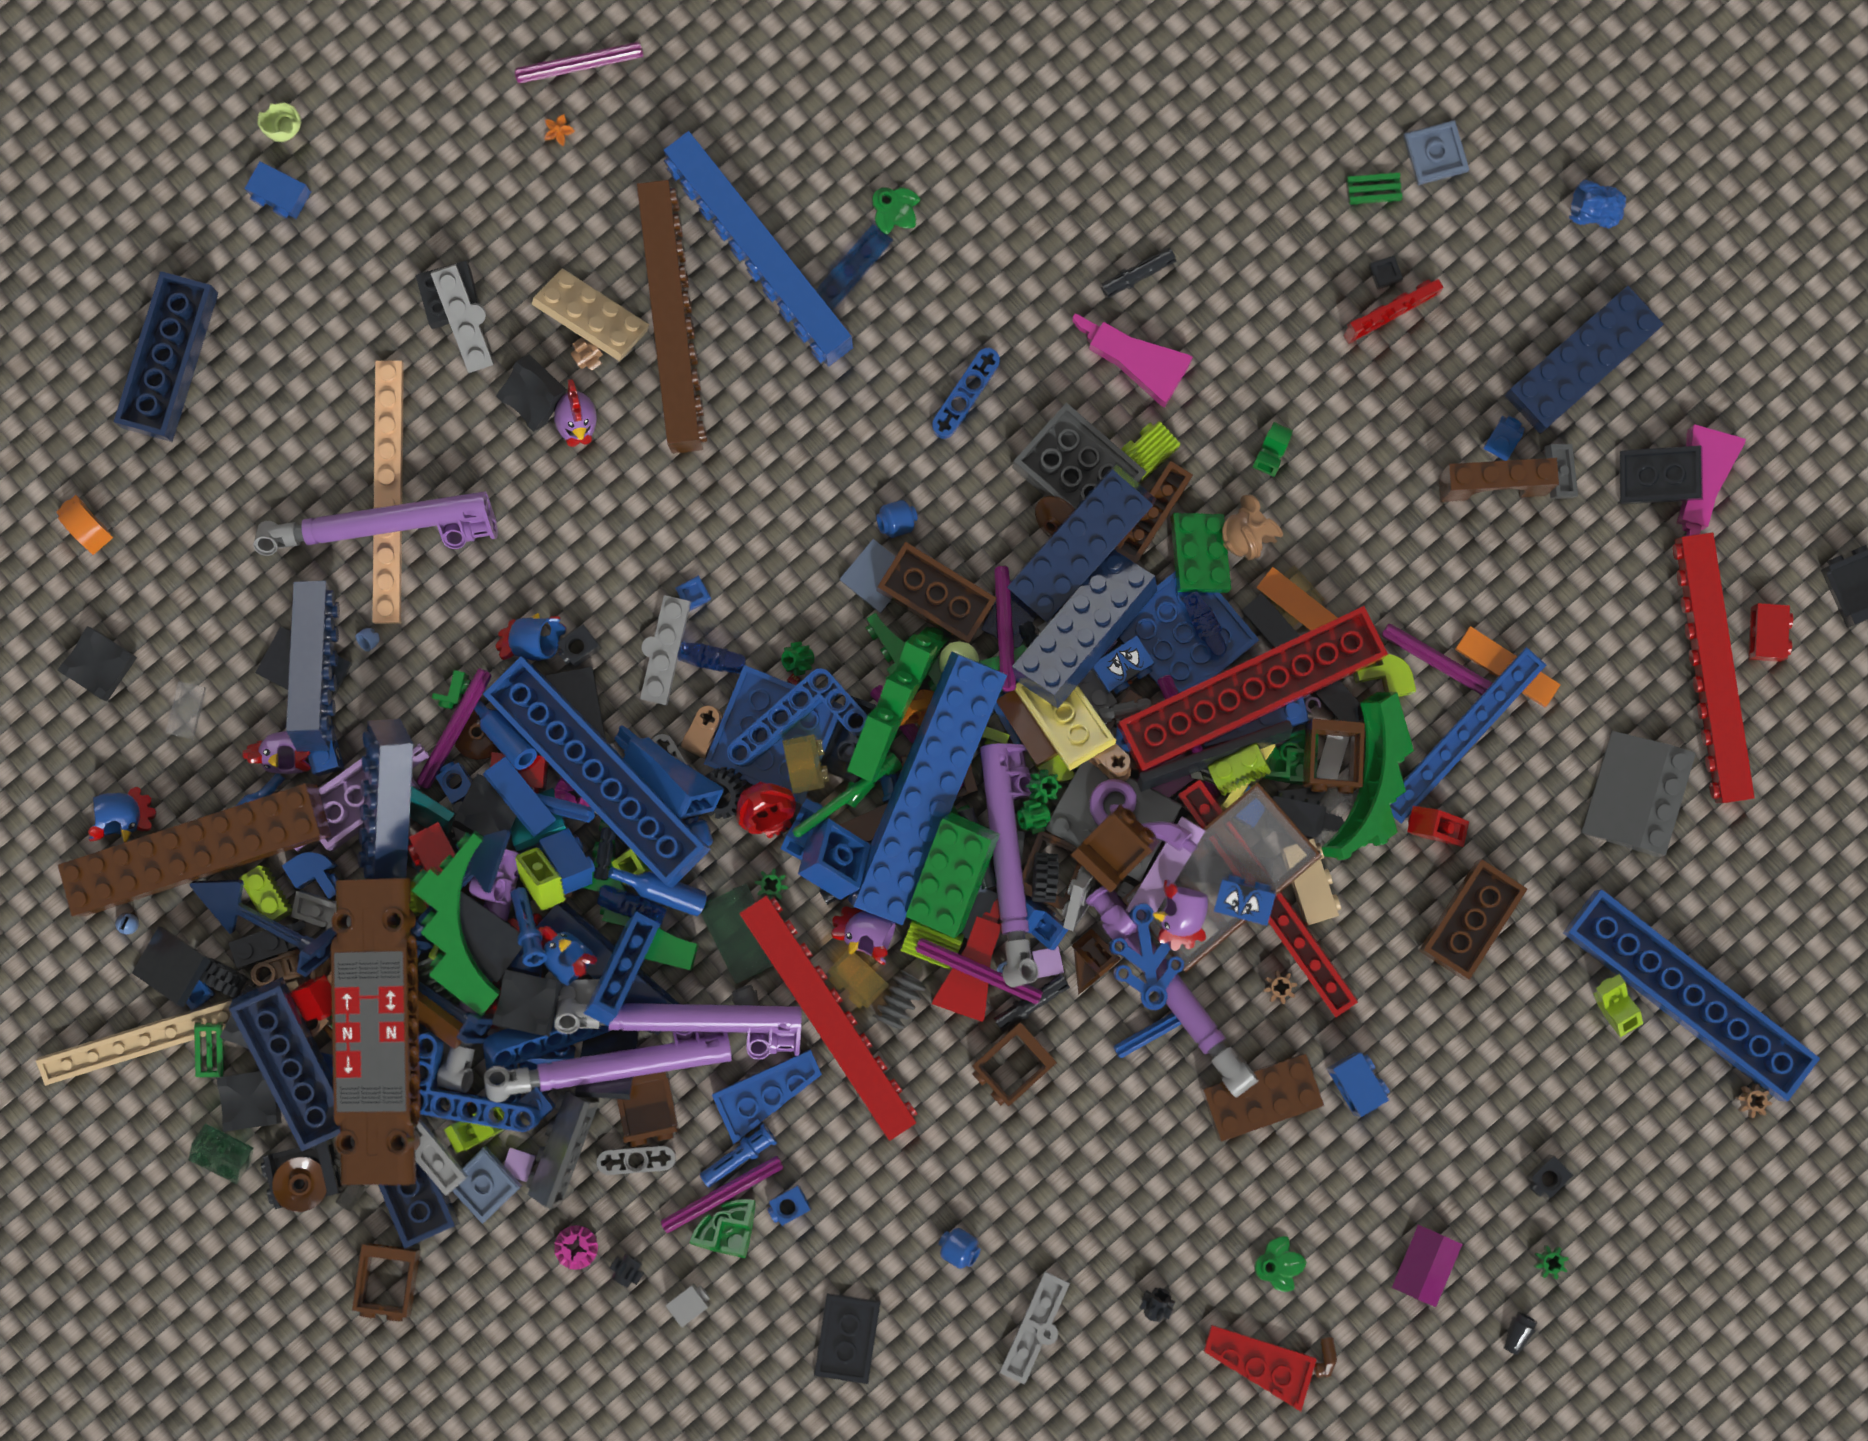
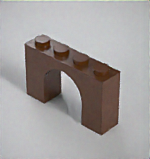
M1557 458L1449 464L1438 476L1440 502L1467 501L1476 493L1501 489H1519L1520 497L1546 496L1559 485Z

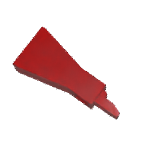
M998 898L994 901L990 913L985 912L982 917H976L968 943L961 954L989 968L991 966L992 953L1001 930V924L997 923L1000 918ZM952 968L935 995L932 1004L983 1022L988 983Z

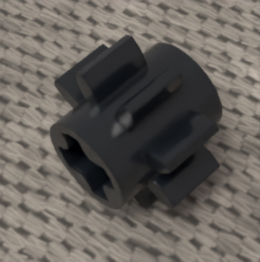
M625 1253L623 1258L617 1256L610 1266V1269L614 1271L611 1278L626 1288L631 1283L637 1285L644 1275V1272L640 1270L643 1264Z
M1157 1287L1153 1289L1152 1293L1146 1290L1140 1305V1309L1144 1310L1146 1318L1154 1322H1160L1163 1317L1170 1319L1175 1300H1171V1294L1167 1290Z

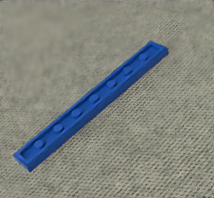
M1527 647L1524 648L1405 778L1403 783L1406 792L1400 795L1396 802L1390 804L1393 817L1400 824L1411 814L1412 807L1418 806L1544 669L1546 664Z

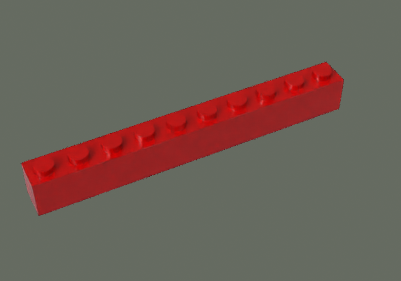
M1714 532L1680 537L1675 539L1672 549L1674 559L1678 560L1679 564L1677 582L1680 587L1682 586L1684 596L1681 597V608L1683 613H1686L1688 622L1685 624V634L1687 639L1691 641L1692 650L1689 651L1690 664L1695 667L1696 677H1693V686L1695 692L1699 693L1700 703L1697 704V712L1699 718L1703 719L1704 730L1701 731V738L1704 746L1707 745L1708 751L1705 764L1707 771L1711 772L1712 783L1709 785L1712 799H1715V803L1755 799Z
M1201 779L1178 794L1202 829L1224 811ZM1232 820L1228 821L1224 826L1271 880L1275 882ZM1214 833L1209 839L1234 875L1245 878L1244 883L1255 886V883L1258 882L1257 879L1222 839ZM1281 891L1275 896L1268 923L1333 1015L1338 1017L1357 1004L1358 998Z
M766 895L739 913L888 1140L891 1141L917 1123L914 1118L918 1115L910 1101L903 1102L899 1096L903 1091L896 1080L893 1078L889 1081L884 1071L888 1069L880 1056L874 1058L869 1050L873 1045L865 1033L859 1035L854 1028L858 1024L849 1010L844 1012L839 1005L843 1000L836 989L832 988L829 990L824 981L828 977L820 965L814 967L809 958L813 955L805 942L799 944L794 937L798 932L791 921L784 922L779 913L783 909L776 898L769 899Z

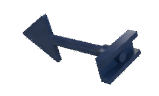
M502 830L483 836L484 839L476 848L468 863L461 890L475 876L483 891L491 893L510 837L509 830ZM431 905L420 916H416L415 926L410 930V935H413L416 939L417 948L430 951L435 944L421 934L425 927L421 922L431 910L434 913L438 912ZM396 919L398 926L400 925L401 920Z
M243 880L193 881L189 884L229 934L235 931L239 915L297 946L301 951L297 973L306 977L331 957V942L336 937V931H334L333 927H330L315 940L309 936H302L241 903L244 886Z
M417 948V959L421 953L419 948ZM418 980V991L464 1024L457 1036L459 1040L464 1043H484L488 1037L487 1033L492 1026L494 1014H483L480 1016L479 1014L465 1012Z

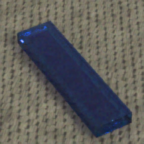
M874 224L869 227L816 289V292L832 312L893 242V239Z

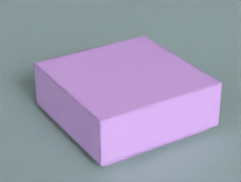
M1059 946L1055 950L1047 948L1032 952L1033 960L1039 970L1038 978L1064 973Z
M510 1147L504 1166L516 1179L527 1182L536 1155Z

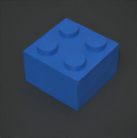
M827 819L809 831L798 874L841 900L860 889L871 845L832 820Z
M1353 1052L1326 1068L1354 1116L1362 1117L1389 1101L1386 1095L1390 1093L1389 1089L1381 1078L1375 1077L1372 1071L1375 1069V1066L1368 1055L1364 1056L1361 1052Z

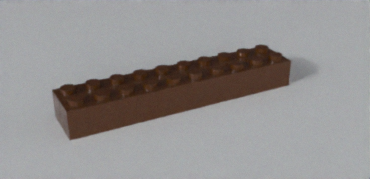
M669 180L637 183L667 444L672 454L704 450L703 442H707V433L704 422L700 421V416H704V407L701 396L697 395V391L701 390L700 376L697 369H694V365H698L697 350L694 343H691L690 340L695 339V331L691 317H688V314L692 313L691 299L688 291L684 289L689 288V281L685 265L681 264V262H686V255L682 239L678 238L683 236L679 213H675V211H680L679 198L676 188H671Z
M305 783L58 864V869L71 916H89L316 842L332 835L317 784Z

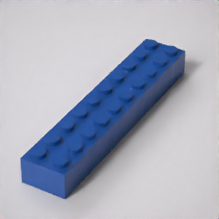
M690 131L665 148L666 159L664 162L671 177L675 181L680 179V183L683 186L682 189L691 201L696 199V203L700 207L698 210L707 221L712 220L715 226L714 230L723 242L725 240L729 241L730 250L739 262L745 261L748 274L755 282L760 280L766 297L771 302L776 300L780 308L778 311L787 323L790 321L794 323L795 333L803 343L807 341L810 343L811 353L820 364L824 361L829 367L852 350L853 342L850 333Z
M951 651L871 842L860 889L848 897V901L853 907L903 925L941 820L952 809L1007 675Z
M521 656L483 693L496 709L665 885L673 888L711 850L682 819H679L649 784L529 660Z
M1602 889L1595 890L1563 931V934L1614 974H1620L1627 984L1752 1081L1759 1084L1761 1088L1769 1090V1094L1778 1101L1788 1102L1820 1060L1812 1051Z

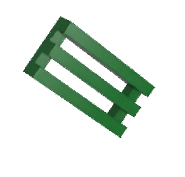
M1400 173L1347 177L1349 205L1401 201L1403 197ZM1394 181L1391 184L1353 186V184ZM1395 190V194L1354 197V193Z
M195 1023V1077L224 1076V1039L220 1038L223 1032V1023ZM201 1031H206L207 1071H202ZM212 1031H216L217 1071H213Z

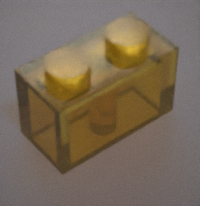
M813 734L782 741L793 794L826 788L825 782L830 781L827 765L822 766L820 756L825 755L822 739L817 740L816 735Z
M848 950L827 971L831 975L828 980L837 989L841 990L844 987L849 991L851 995L848 999L859 1009L863 1005L868 1009L889 986L855 952L851 955Z

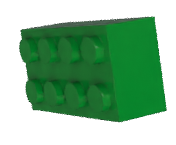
M952 812L942 818L906 917L953 938L963 932L1000 833Z

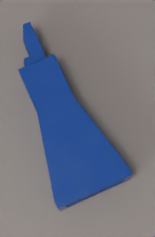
M625 726L619 727V731L614 739L625 750L623 759L650 785L679 819L715 810L724 788L670 755L649 737L640 739Z

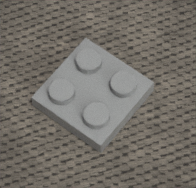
M1081 866L1078 872L1077 880L1073 879L1070 883L1067 894L1071 895L1070 901L1066 902L1062 912V916L1066 917L1063 928L1074 931L1090 905L1085 900L1094 892L1097 879L1083 866Z

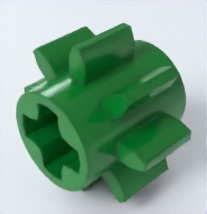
M801 641L791 643L790 647H784L781 657L783 667L787 672L793 671L794 676L804 675L807 670H812L811 666L815 660L810 646H803Z
M1040 769L1039 774H1030L1032 779L1029 784H1026V787L1031 792L1030 798L1036 799L1039 797V802L1047 803L1048 798L1057 799L1056 793L1062 787L1058 785L1056 780L1057 774L1049 775L1048 769Z
M1036 799L1023 802L1024 806L1017 812L1020 827L1023 830L1031 831L1032 834L1045 831L1044 827L1050 822V812L1047 805L1036 802Z
M774 868L771 875H767L762 871L761 874L764 877L762 881H755V884L761 886L762 889L757 895L761 896L766 893L769 899H772V896H777L781 900V890H788V887L782 885L781 882L786 876L781 875L778 878ZM768 879L772 881L778 880L779 883L776 884L777 890L775 892L765 890L768 886L766 882Z
M1544 1245L1545 1252L1541 1254L1535 1252L1536 1257H1538V1263L1533 1266L1543 1270L1541 1277L1546 1278L1551 1273L1553 1279L1557 1280V1273L1568 1271L1564 1267V1262L1569 1260V1258L1559 1255L1561 1252L1560 1247H1556L1551 1252L1550 1247ZM1552 1258L1556 1265L1554 1267L1549 1266L1546 1259Z

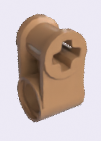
M712 706L700 708L683 738L681 748L706 759L723 718L722 713ZM712 714L715 721L714 723L709 722L707 724L704 718L706 715L711 716Z
M1117 744L1112 745L1088 760L1109 779L1127 781L1131 775L1130 757Z
M299 949L280 954L275 958L256 964L251 971L252 981L258 986H263L281 977L284 978L285 982L294 978L300 979L305 977L297 973ZM268 967L271 970L272 976L269 981L263 983L260 980L259 974L263 968Z

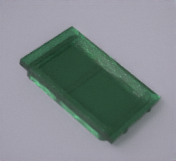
M747 883L733 888L731 891L713 900H709L705 903L701 912L736 984L758 973L760 974L762 971L773 966L739 914L756 903Z

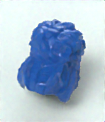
M1583 180L1579 183L1573 194L1569 219L1580 225L1597 223L1599 226L1610 229L1619 224V221L1623 219L1626 195L1615 187H1604L1598 183Z

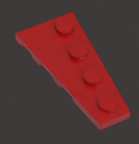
M1428 279L1416 286L1415 291L1409 294L1407 292L1402 293L1394 298L1393 302L1385 306L1381 305L1372 310L1370 314L1355 319L1347 325L1348 328L1343 335L1348 344H1351L1432 299L1443 290L1442 283L1439 279L1430 282Z
M1215 1325L1210 1326L1203 1349L1206 1354L1243 1375L1300 1412L1302 1411L1317 1358Z

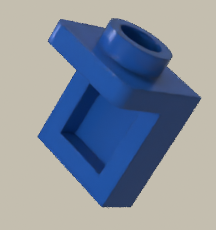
M1501 416L1483 449L1507 461L1523 436L1525 428L1521 426L1522 423L1516 418Z

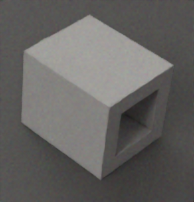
M692 1284L665 1306L682 1328L710 1306L708 1303L710 1297L701 1285L697 1288L695 1284Z

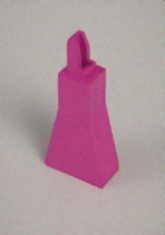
M1074 314L1072 322L1079 331L1088 335L1089 350L1117 365L1159 405L1165 408L1190 366L1193 357L1182 352L1132 338L1105 322L1099 327L1082 316Z
M1695 424L1687 430L1686 446H1702L1703 500L1682 501L1677 523L1682 525V531L1687 532L1686 536L1698 535L1701 530L1709 526L1716 496L1746 441L1745 438Z

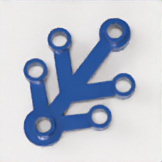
M1137 904L1131 909L1130 918L1137 925L1141 955L1130 948L1122 938L1113 939L1109 944V948L1113 954H1121L1141 969L1145 974L1146 983L1134 976L1131 969L1126 965L1117 966L1114 969V977L1116 980L1126 982L1140 993L1142 1004L1147 1009L1158 1010L1166 1004L1168 998L1166 988L1175 975L1183 970L1184 962L1180 957H1170L1166 961V971L1157 981L1156 969L1171 948L1169 947V942L1160 943L1153 953L1148 925L1154 918L1153 909L1147 904ZM1138 910L1144 912L1142 920H1139L1136 916ZM1117 941H1120L1123 946L1119 952L1114 947ZM1173 960H1177L1179 963V967L1176 970L1171 967ZM1122 968L1127 972L1126 977L1123 979L1119 976V970ZM1152 991H1155L1157 994L1155 1001H1151L1149 998V994Z

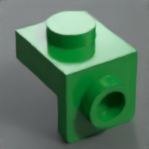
M454 670L448 696L432 694V699L438 701L437 706L447 709H453L454 705L458 706L471 683V680H468L469 675L465 672Z

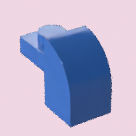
M806 798L795 822L784 839L781 850L802 860L809 831L801 837H795L793 829L823 807L822 805Z
M307 852L295 856L282 865L295 888L303 889L317 880L328 899H336L335 881L339 880L335 873L330 874L329 871L338 865L331 858L322 854Z
M1025 895L1026 920H1028L1029 932L1026 933H1031L1049 950H1055L1068 929L1063 928L1064 924L1055 917L1056 913L1041 902L1032 901L1031 897Z

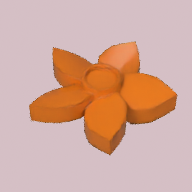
M564 114L559 116L556 122L549 119L545 120L547 127L550 129L545 135V140H552L556 137L557 142L564 146V135H571L575 132L572 127L566 125Z

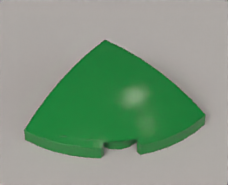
M1305 729L1292 733L1290 739H1287L1278 749L1277 747L1273 749L1266 760L1271 773L1270 775L1266 774L1263 778L1303 785ZM1316 734L1314 778H1317L1318 734Z
M740 1199L722 1204V1210L712 1217L710 1214H707L700 1221L689 1243L718 1253L746 1258L752 1233L756 1201Z

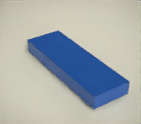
M506 757L483 773L484 777L533 837L556 821V818Z

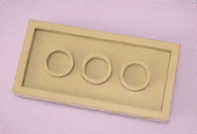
M563 268L536 294L532 301L533 306L618 361L631 350L649 328L648 323Z

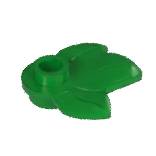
M882 187L876 190L872 196V204L876 210L875 223L877 227L886 235L891 232L894 225L905 229L915 228L916 215L912 207L920 202L919 196L907 188L892 190L888 187ZM882 196H887L890 200V203L884 204L882 202Z
M1287 1236L1271 1240L1266 1246L1265 1254L1260 1255L1254 1264L1257 1277L1263 1281H1269L1274 1289L1281 1292L1294 1290L1295 1285L1292 1277L1300 1274L1307 1264L1306 1259L1302 1255L1289 1252L1290 1241ZM1268 1262L1272 1265V1270L1269 1273L1265 1269Z

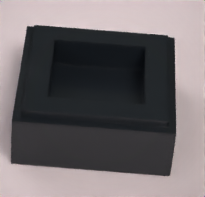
M1395 255L1369 264L1377 290L1403 281Z

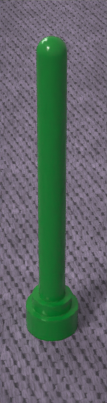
M889 751L880 773L872 782L863 778L796 826L793 829V835L795 837L803 836L881 777L896 774L902 769L899 759Z

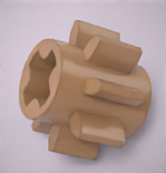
M583 337L573 343L575 350L571 352V355L581 369L587 366L592 371L602 364L599 357L604 355L600 348Z
M1275 971L1274 979L1265 978L1269 983V987L1263 989V992H1270L1272 995L1269 1000L1270 1002L1280 998L1281 1004H1285L1286 996L1295 997L1291 990L1292 987L1297 986V983H1290L1288 980L1291 976L1290 973L1280 977V972ZM1277 980H1280L1281 984H1286V989L1282 991L1283 995H1280L1279 991H1274V986L1278 985Z
M1753 1084L1752 1090L1742 1086L1741 1089L1744 1093L1741 1096L1735 1097L1741 1104L1738 1110L1742 1112L1748 1110V1117L1750 1118L1755 1117L1756 1111L1760 1115H1766L1764 1109L1767 1105H1772V1102L1768 1101L1766 1097L1769 1094V1090L1759 1091V1084ZM1751 1096H1757L1758 1099L1755 1100L1756 1106L1750 1105L1753 1101Z

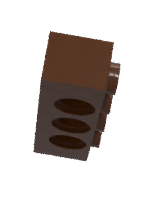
M1170 461L1150 492L1156 498L1154 505L1114 550L1137 564L1191 481L1193 474Z

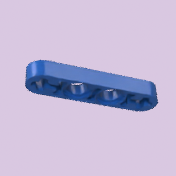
M984 348L976 355L935 416L932 427L937 437L947 439L956 432L997 371L1000 357L994 349ZM991 355L993 356L992 362L994 365L988 364L984 373L988 375L985 377L980 371L975 370L974 367L976 366L980 370L983 366L982 357L987 358ZM977 376L981 381V385L977 389L968 388L966 385L968 377ZM957 397L963 398L966 401L965 409L962 411L954 410L951 406L953 399ZM945 410H948L951 415L959 417L958 420H955L954 417L951 418L949 421L950 430L939 431L940 425L938 422L944 423L948 418V413H944Z

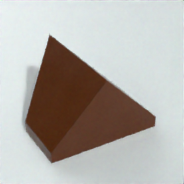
M1092 928L1072 945L1075 957L1078 995L1121 960L1117 954H1113L1110 951L1109 946Z

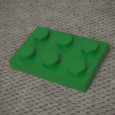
M1173 513L1170 519L1177 592L1228 593L1231 590L1228 550L1224 547L1222 528L1225 523L1224 514Z

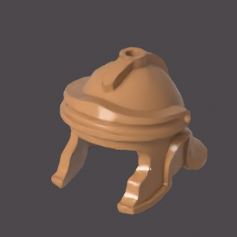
M1251 494L1243 495L1240 500L1242 508L1238 510L1236 515H1231L1223 525V545L1234 555L1244 556L1247 560H1253L1261 556L1262 543H1276L1275 536L1281 538L1283 532L1276 522L1270 518L1266 519L1259 511L1260 503L1255 496Z

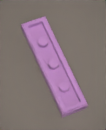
M1181 817L1177 824L1192 833L1191 840L1198 844L1206 831L1184 817ZM1166 843L1126 911L1130 912L1137 904H1147L1153 909V912H1157L1166 897L1164 893L1165 880H1170V884H1174L1192 853L1184 848L1178 851ZM1138 910L1136 916L1142 920L1144 912Z

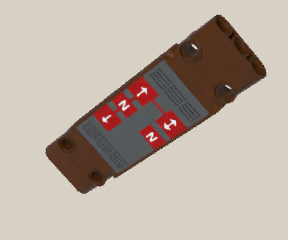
M410 878L335 881L336 912L331 919L332 927L336 931V937L331 944L334 1120L336 1125L340 1127V1133L336 1137L335 1145L341 1159V1184H415L416 1158L414 1157V1151L420 1145V1136L414 1130V1126L420 1120L417 942L415 937L410 935V930L415 926L416 917L409 904L411 903ZM398 914L401 917V923L399 926L396 922V917ZM348 916L351 919V925L349 927L347 925ZM401 1136H403V1138L405 1139L404 1147L401 1145L400 1142ZM351 1137L355 1140L354 1147L351 1145Z

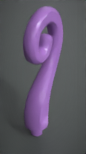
M1108 779L1100 783L1092 791L1090 812L1098 826L1108 817L1104 810L1103 802L1105 797L1111 792L1122 793L1125 796V803L1122 806L1130 809L1132 812L1134 811L1137 796L1134 789L1127 782L1118 779ZM1111 805L1110 812L1112 813L1119 805ZM1164 821L1142 823L1144 827L1151 829L1155 833L1157 839L1165 841L1178 851L1184 848L1188 852L1193 853L1198 846L1191 840L1192 833L1177 824Z

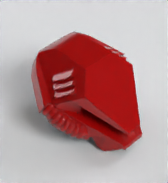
M760 781L742 792L737 803L736 820L744 830L751 834L765 833L768 838L774 837V834L778 836L780 831L785 832L787 827L788 829L792 827L789 819L793 817L796 808L794 795L790 789Z

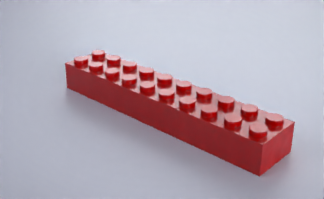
M1365 606L1123 719L1118 722L1117 726L1139 772H1143L1384 659L1388 653Z

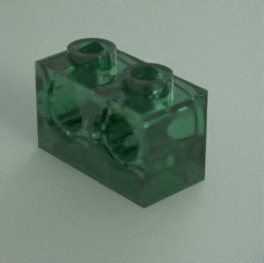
M205 1123L191 1144L188 1160L237 1184L251 1163L254 1147Z

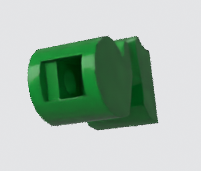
M1273 422L1252 468L1275 477L1281 463L1280 459L1285 453L1293 430Z

